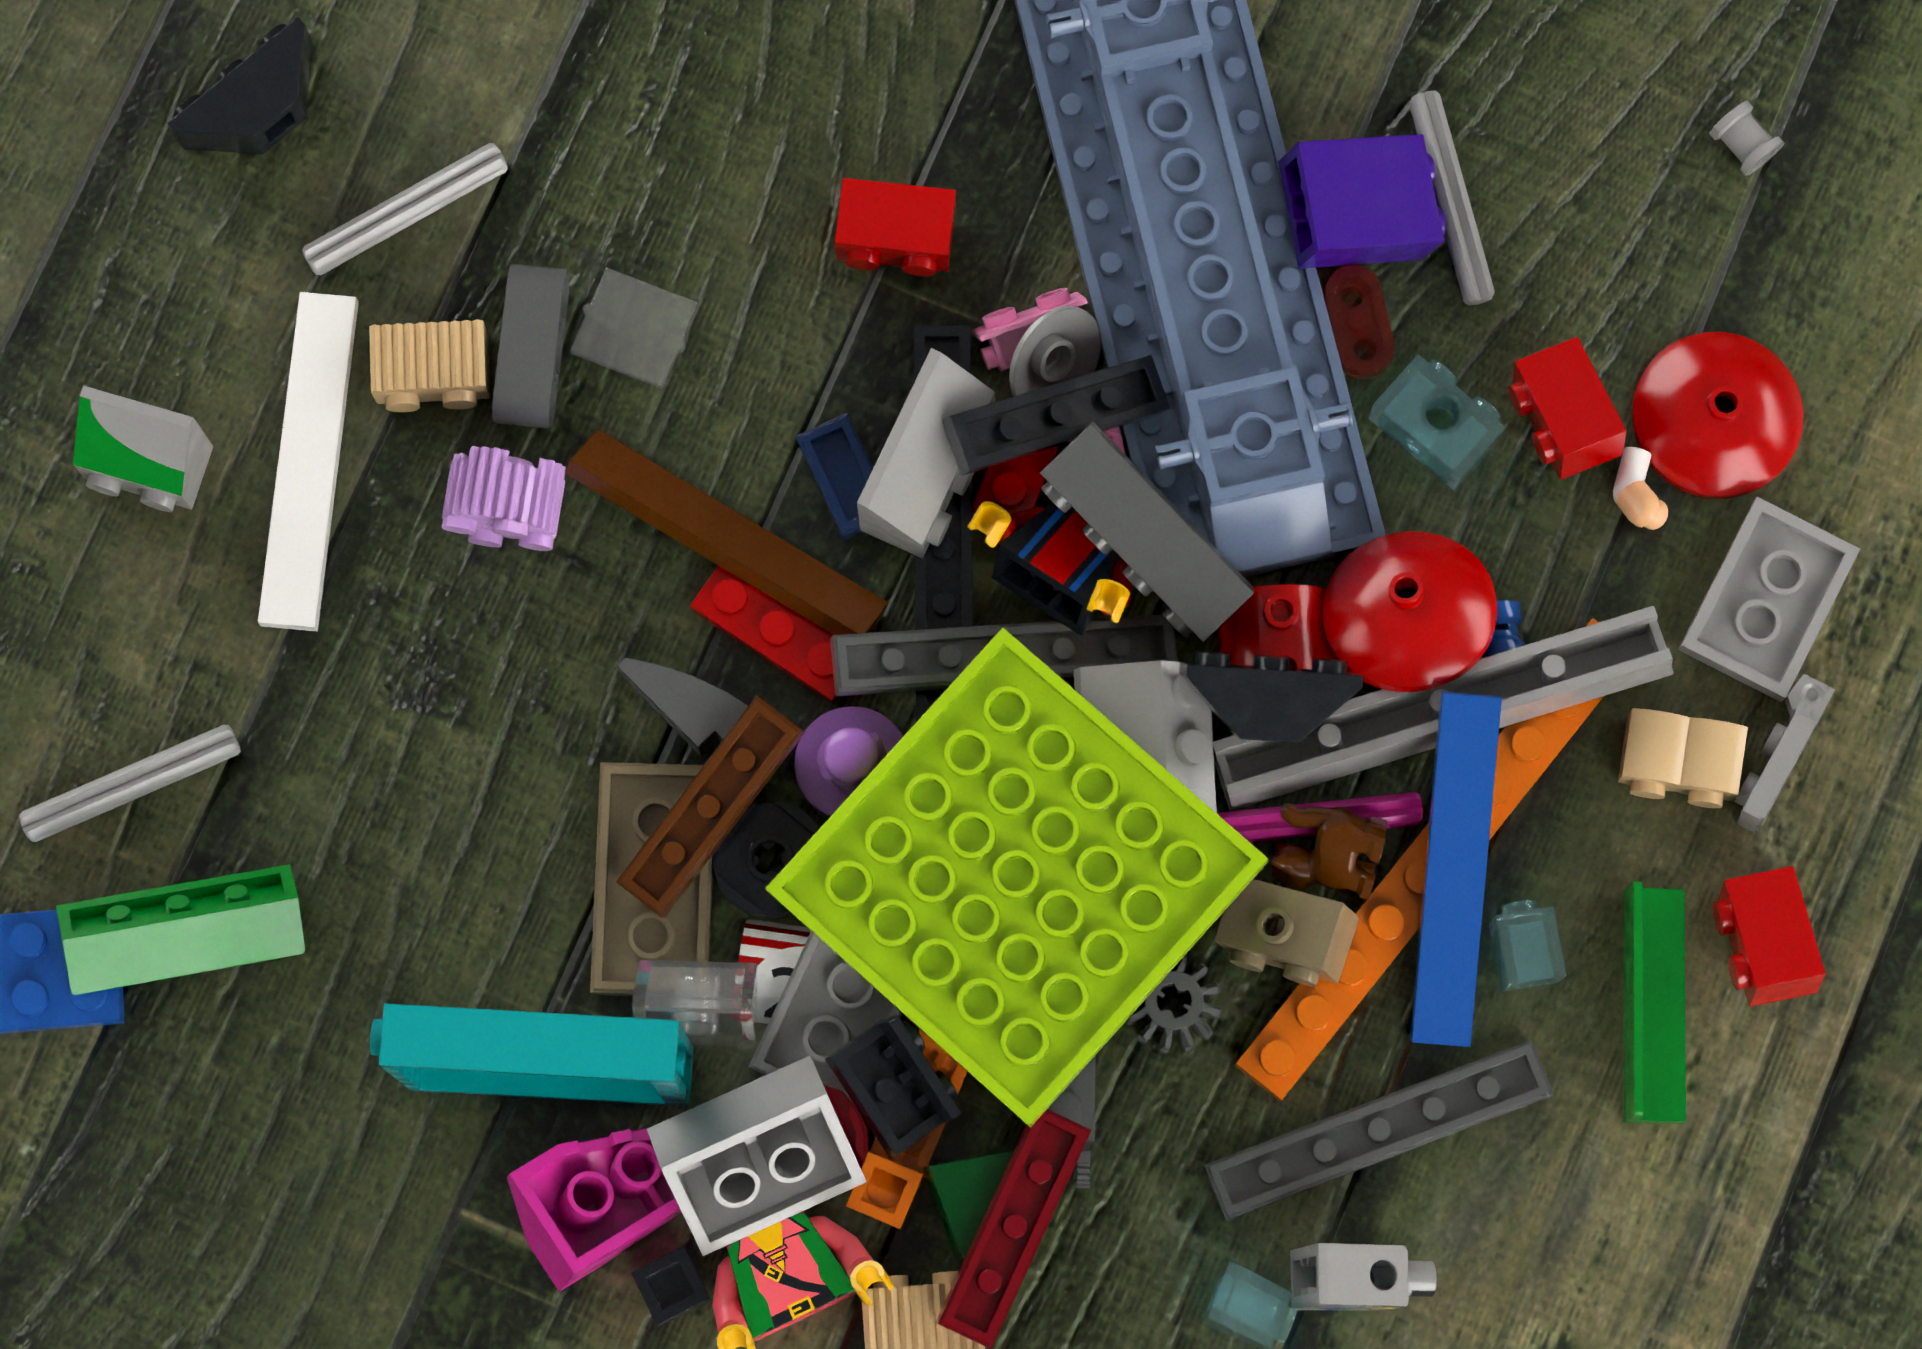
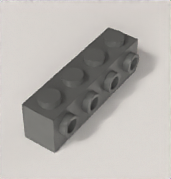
M1093 421L1040 472L1048 481L1041 489L1049 499L1064 513L1073 507L1088 522L1082 529L1087 538L1105 555L1112 549L1120 555L1129 565L1122 571L1125 577L1144 596L1147 597L1154 591L1169 606L1163 615L1186 639L1194 632L1204 642L1254 594V587Z

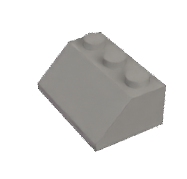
M930 349L857 501L860 531L920 558L924 557L929 544L937 547L941 544L952 519V515L946 513L945 510L954 493L961 496L964 495L974 474L973 472L961 476L942 421L951 415L995 402V392L935 349Z
M1158 660L1074 669V690L1217 813L1211 709L1179 673L1180 662Z
M807 1056L647 1128L660 1168L703 1256L866 1183L863 1172L811 1056Z

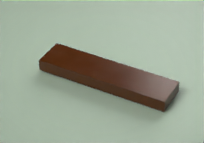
M756 696L617 879L616 883L658 916L665 918L804 735L805 731L763 698Z

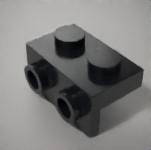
M897 1015L878 1021L825 1058L889 1158L899 1155L942 1123L950 1122L961 1115L960 1109L954 1102L958 1099L955 1087L940 1070L934 1071L922 1053L925 1050V1043L916 1028L908 1021L902 1022Z

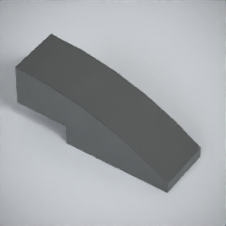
M625 657L617 665L621 677L701 757L714 744L722 742L748 707L724 690L695 676L660 664Z

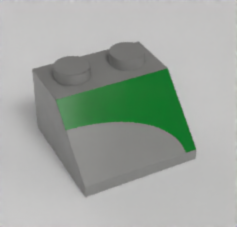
M83 386L79 396L73 466L84 479H87L85 485L94 491L109 496H119L120 490L141 495V503L165 512H173L175 505L192 510L214 447L194 417Z

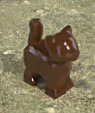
M1291 803L1285 804L1280 810V816L1285 822L1298 828L1314 827L1316 833L1313 851H1309L1299 845L1284 842L1273 843L1272 847L1275 856L1271 861L1272 874L1281 883V887L1301 892L1309 886L1318 884L1329 889L1356 891L1360 898L1369 900L1375 880L1374 870L1376 864L1359 860L1357 857L1359 854L1365 853L1370 861L1379 864L1385 843L1387 820L1376 817L1364 818L1341 807L1330 809L1324 807L1300 808Z

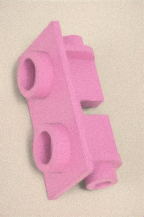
M1060 288L1038 296L1035 299L1036 307L1016 313L1015 307H1007L982 317L984 325L972 329V333L981 342L988 339L990 346L980 349L987 370L998 367L1001 372L1010 368L1013 354L1019 341L1039 317L1061 306L1079 307L1087 304L1086 297L1078 292L1069 294L1068 288Z

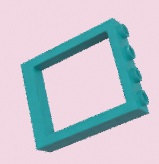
M384 1003L383 1019H373L370 1037L371 1055L379 1056V1065L412 1091L690 1106L694 1047L679 1020Z

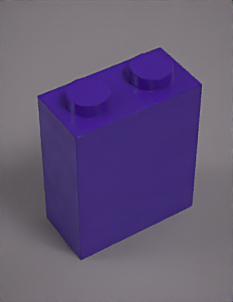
M1423 134L1298 142L1278 161L1298 269L1423 260L1444 242L1445 216L1442 209L1437 206L1433 187L1435 166L1433 158L1426 151Z

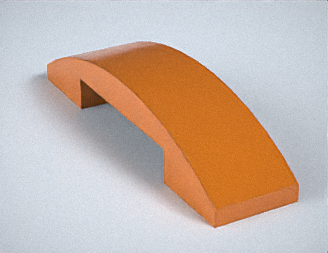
M919 1029V1034L925 1043V1050L922 1053L934 1071L940 1070L948 1077L958 1095L967 1071ZM947 1122L939 1125L895 1157L889 1158L878 1139L875 1138L872 1148L868 1151L861 1168L866 1183L853 1188L846 1207L901 1229L923 1180V1167L929 1166Z

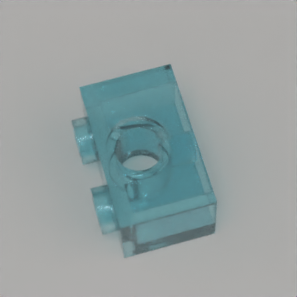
M1418 354L1373 404L1368 419L1451 489L1456 491L1496 446L1506 427L1499 422L1501 416L1490 403L1478 396H1475L1472 400L1456 386L1457 379L1448 368L1436 360H1431L1428 363ZM1434 408L1444 409L1452 415L1455 425L1449 429H1437L1428 422L1426 412Z

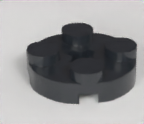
M789 803L751 804L713 854L712 866L718 887L724 897L738 910L751 916L765 917L768 920H779L792 914L765 889L780 872L777 873L770 870L766 874L760 873L757 870L760 860L755 854L761 847L771 851L776 846H779L784 850L780 859L783 865L786 866L820 829L817 823L802 809Z

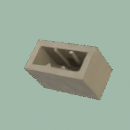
M1253 879L1223 912L1214 941L1231 954L1229 961L1239 967L1263 972L1266 964L1284 969L1283 977L1303 985L1316 987L1318 979L1338 984L1359 917L1342 902Z

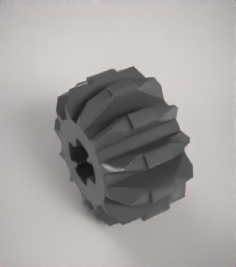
M1186 955L1174 967V971H1170L1141 1004L1142 1007L1137 1008L1126 1021L1127 1025H1135L1142 1021L1147 1022V1025L1140 1031L1137 1037L1141 1044L1147 1043L1155 1032L1161 1034L1162 1037L1158 1047L1159 1052L1162 1054L1169 1052L1172 1037L1174 1036L1178 1037L1180 1047L1184 1053L1192 1051L1193 1039L1189 1030H1192L1204 1040H1209L1213 1034L1210 1026L1200 1017L1214 1020L1220 1019L1223 1009L1221 1007L1204 1002L1220 994V985L1218 983H1211L1203 987L1199 986L1198 983L1204 979L1208 972V967L1204 964L1197 966L1191 976L1183 973L1187 964ZM1172 990L1175 998H1186L1188 1005H1183L1181 1010L1183 1016L1174 1018L1170 1010L1160 1011L1157 1003L1161 1004L1165 996L1163 992Z

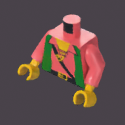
M804 1211L727 1245L729 1256L724 1258L717 1266L712 1303L719 1333L717 1336L718 1349H735L737 1347L756 1349L754 1341L756 1342L855 1294H858L865 1305H871L872 1301L866 1294L868 1287L874 1282L881 1281L891 1291L894 1287L893 1282L883 1266L872 1259L857 1236L825 1216H812L808 1218Z

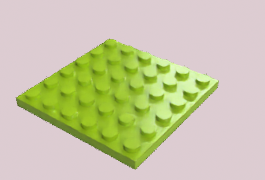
M1002 628L765 889L1031 1128L1268 863V858L1014 636Z

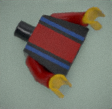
M984 501L967 525L970 530H979L986 534L985 543L989 547L994 548L998 542L1001 543L992 579L1080 636L1087 630L1097 610L1102 611L1106 615H1111V621L1118 623L1123 610L1131 602L1132 583L1122 572L1129 565L1114 549L1105 555L1087 538L1082 529L1088 522L1073 507L1064 513L1052 503L1046 508L1039 506L1009 514L1001 506L993 502Z

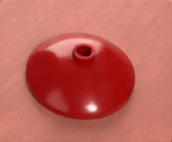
M1704 332L1690 335L1675 341L1658 353L1649 363L1637 384L1631 412L1633 432L1639 448L1652 454L1649 463L1651 468L1662 479L1677 489L1694 496L1710 499H1729L1744 496L1761 489L1774 480L1790 462L1798 447L1804 418L1803 404L1798 386L1784 363L1760 343L1741 335L1726 332ZM1718 397L1728 398L1733 403L1734 410L1730 413L1719 411L1715 405V399Z
M1404 531L1387 534L1375 538L1354 550L1340 563L1329 580L1322 607L1325 635L1335 657L1338 660L1348 661L1347 670L1363 675L1365 683L1395 692L1431 690L1446 685L1464 675L1480 660L1487 650L1495 632L1498 612L1494 585L1481 561L1458 542L1442 535L1422 531ZM1404 588H1412L1417 591L1410 598H1401L1397 595Z

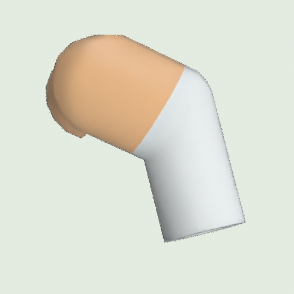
M1625 447L1613 487L1614 502L1635 526L1645 527L1650 530L1658 529L1664 525L1668 518V507L1664 501L1658 499L1657 495L1645 482L1652 454L1641 448Z

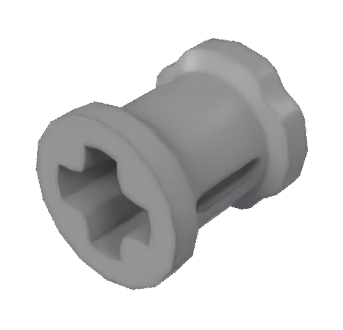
M1747 100L1727 113L1709 132L1715 141L1721 139L1742 163L1740 170L1745 176L1758 170L1785 144L1779 136L1772 138L1751 113L1754 107Z

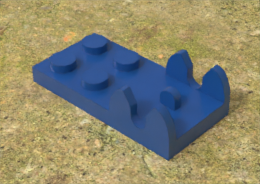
M57 910L0 914V1034L125 1024L123 987L79 995L71 993Z

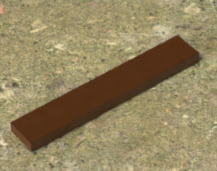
M599 429L569 461L565 473L833 635L870 633L884 615L888 605L887 601Z

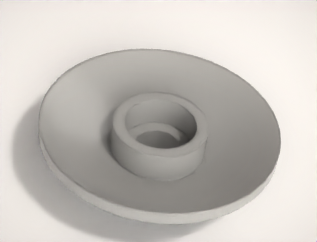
M1061 306L1048 311L1028 328L1019 341L1011 361L1009 381L1013 396L1095 371L1101 352L1099 326L1091 314L1076 306Z

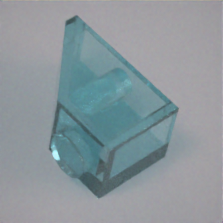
M1229 1261L1221 1271L1201 1324L1260 1349H1271L1274 1339L1285 1343L1293 1325L1297 1310L1288 1306L1293 1292Z

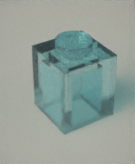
M1536 900L1518 901L1501 906L1503 914L1496 915L1489 923L1501 992L1559 983L1566 976L1554 907L1537 909Z

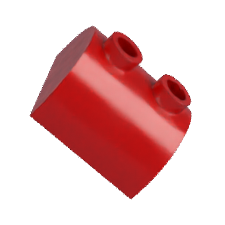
M1295 584L1254 587V594L1219 626L1220 653L1231 654V664L1254 666V655L1289 657V668L1312 669L1313 659L1337 660L1329 646L1323 625L1322 607L1326 588Z

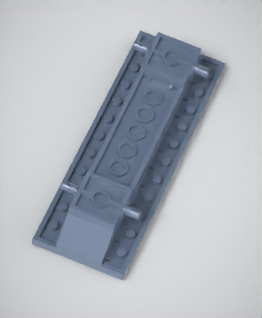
M1014 0L1092 314L1100 329L1101 350L1105 366L1109 368L1152 355L1171 408L1162 414L1121 426L1128 458L1244 578L1350 554L1355 547L1358 548L1375 538L1386 535L1317 269H1298L1278 161L1286 154L1247 1Z

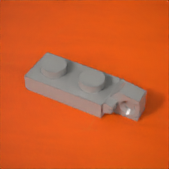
M1803 674L1785 699L1790 715L1789 725L1786 727L1778 722L1776 723L1761 751L1762 754L1770 757L1761 776H1758L1750 771L1734 801L1743 807L1736 824L1753 833L1755 831L1759 832L1835 689L1809 677V675Z

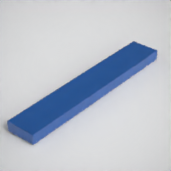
M1441 691L1410 1040L1413 1043L1471 1046L1502 697Z

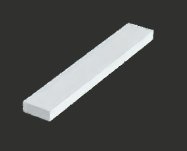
M300 292L258 615V623L261 627L318 632L359 305L357 298L353 296Z

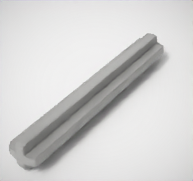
M1437 91L1422 92L1412 97L1410 109L1417 135L1423 134L1426 151L1434 161L1435 178L1433 187L1437 206L1442 209L1445 216V236L1459 287L1466 305L1482 304L1492 299L1495 290L1442 99Z
M488 143L305 245L302 249L303 256L311 270L316 275H322L505 173L508 169L507 162L500 149L494 143Z
M221 725L22 811L19 814L21 827L26 837L32 842L40 841L237 756L241 752L240 744L233 729L229 725Z

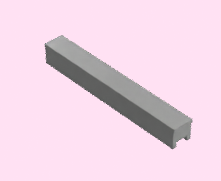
M1650 606L1482 658L1464 675L1446 685L1431 690L1395 692L1382 689L1349 699L1300 743L1244 740L1235 735L1213 741L1214 764L1229 811L1436 748L1441 691L1502 697L1499 728L1671 676L1674 674L1672 668L1673 658L1670 649L1666 647L1661 633L1655 607Z

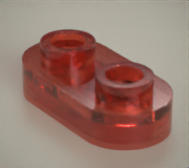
M1344 266L1336 270L1328 279L1324 291V300L1342 369L1354 378L1372 379L1386 371L1395 350L1381 284L1373 272L1362 266ZM1353 291L1361 297L1362 303L1354 307L1348 306L1343 302L1341 296L1345 292ZM1362 344L1368 345L1373 349L1374 357L1369 360H1362L1356 356L1354 348Z

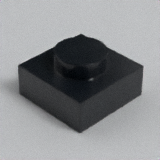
M685 1246L631 1272L657 1327L711 1301Z

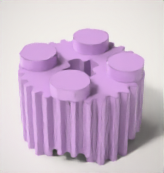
M472 446L469 457L464 453L454 454L450 465L442 513V529L459 534H469L468 542L486 547H502L503 538L505 537L519 539L518 545L527 549L550 551L553 548V542L557 535L565 486L566 467L560 463H555L554 460L539 458L538 468H534L533 463L530 461L509 456L508 450L496 447L488 448L482 446L480 448Z

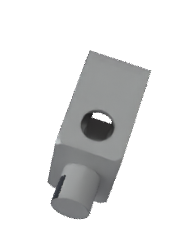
M1316 1243L1290 1250L1291 1310H1391L1407 1307L1409 1296L1432 1297L1436 1290L1437 1277L1434 1262L1408 1260V1250L1404 1245ZM1370 1271L1374 1277V1285L1370 1279Z

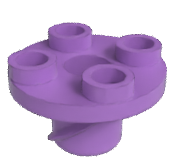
M842 707L821 715L805 730L795 753V774L803 796L819 814L830 818L902 739V733L887 717L868 708Z

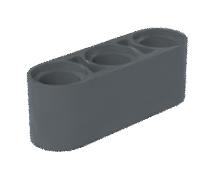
M511 264L509 267L493 393L492 417L494 424L551 429L553 426L569 297L568 269Z

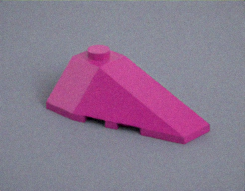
M647 1128L635 1131L630 1129L613 1132L607 1137L579 1143L576 1140L558 1144L507 1176L526 1241L559 1292L606 1264L682 1213L660 1168Z

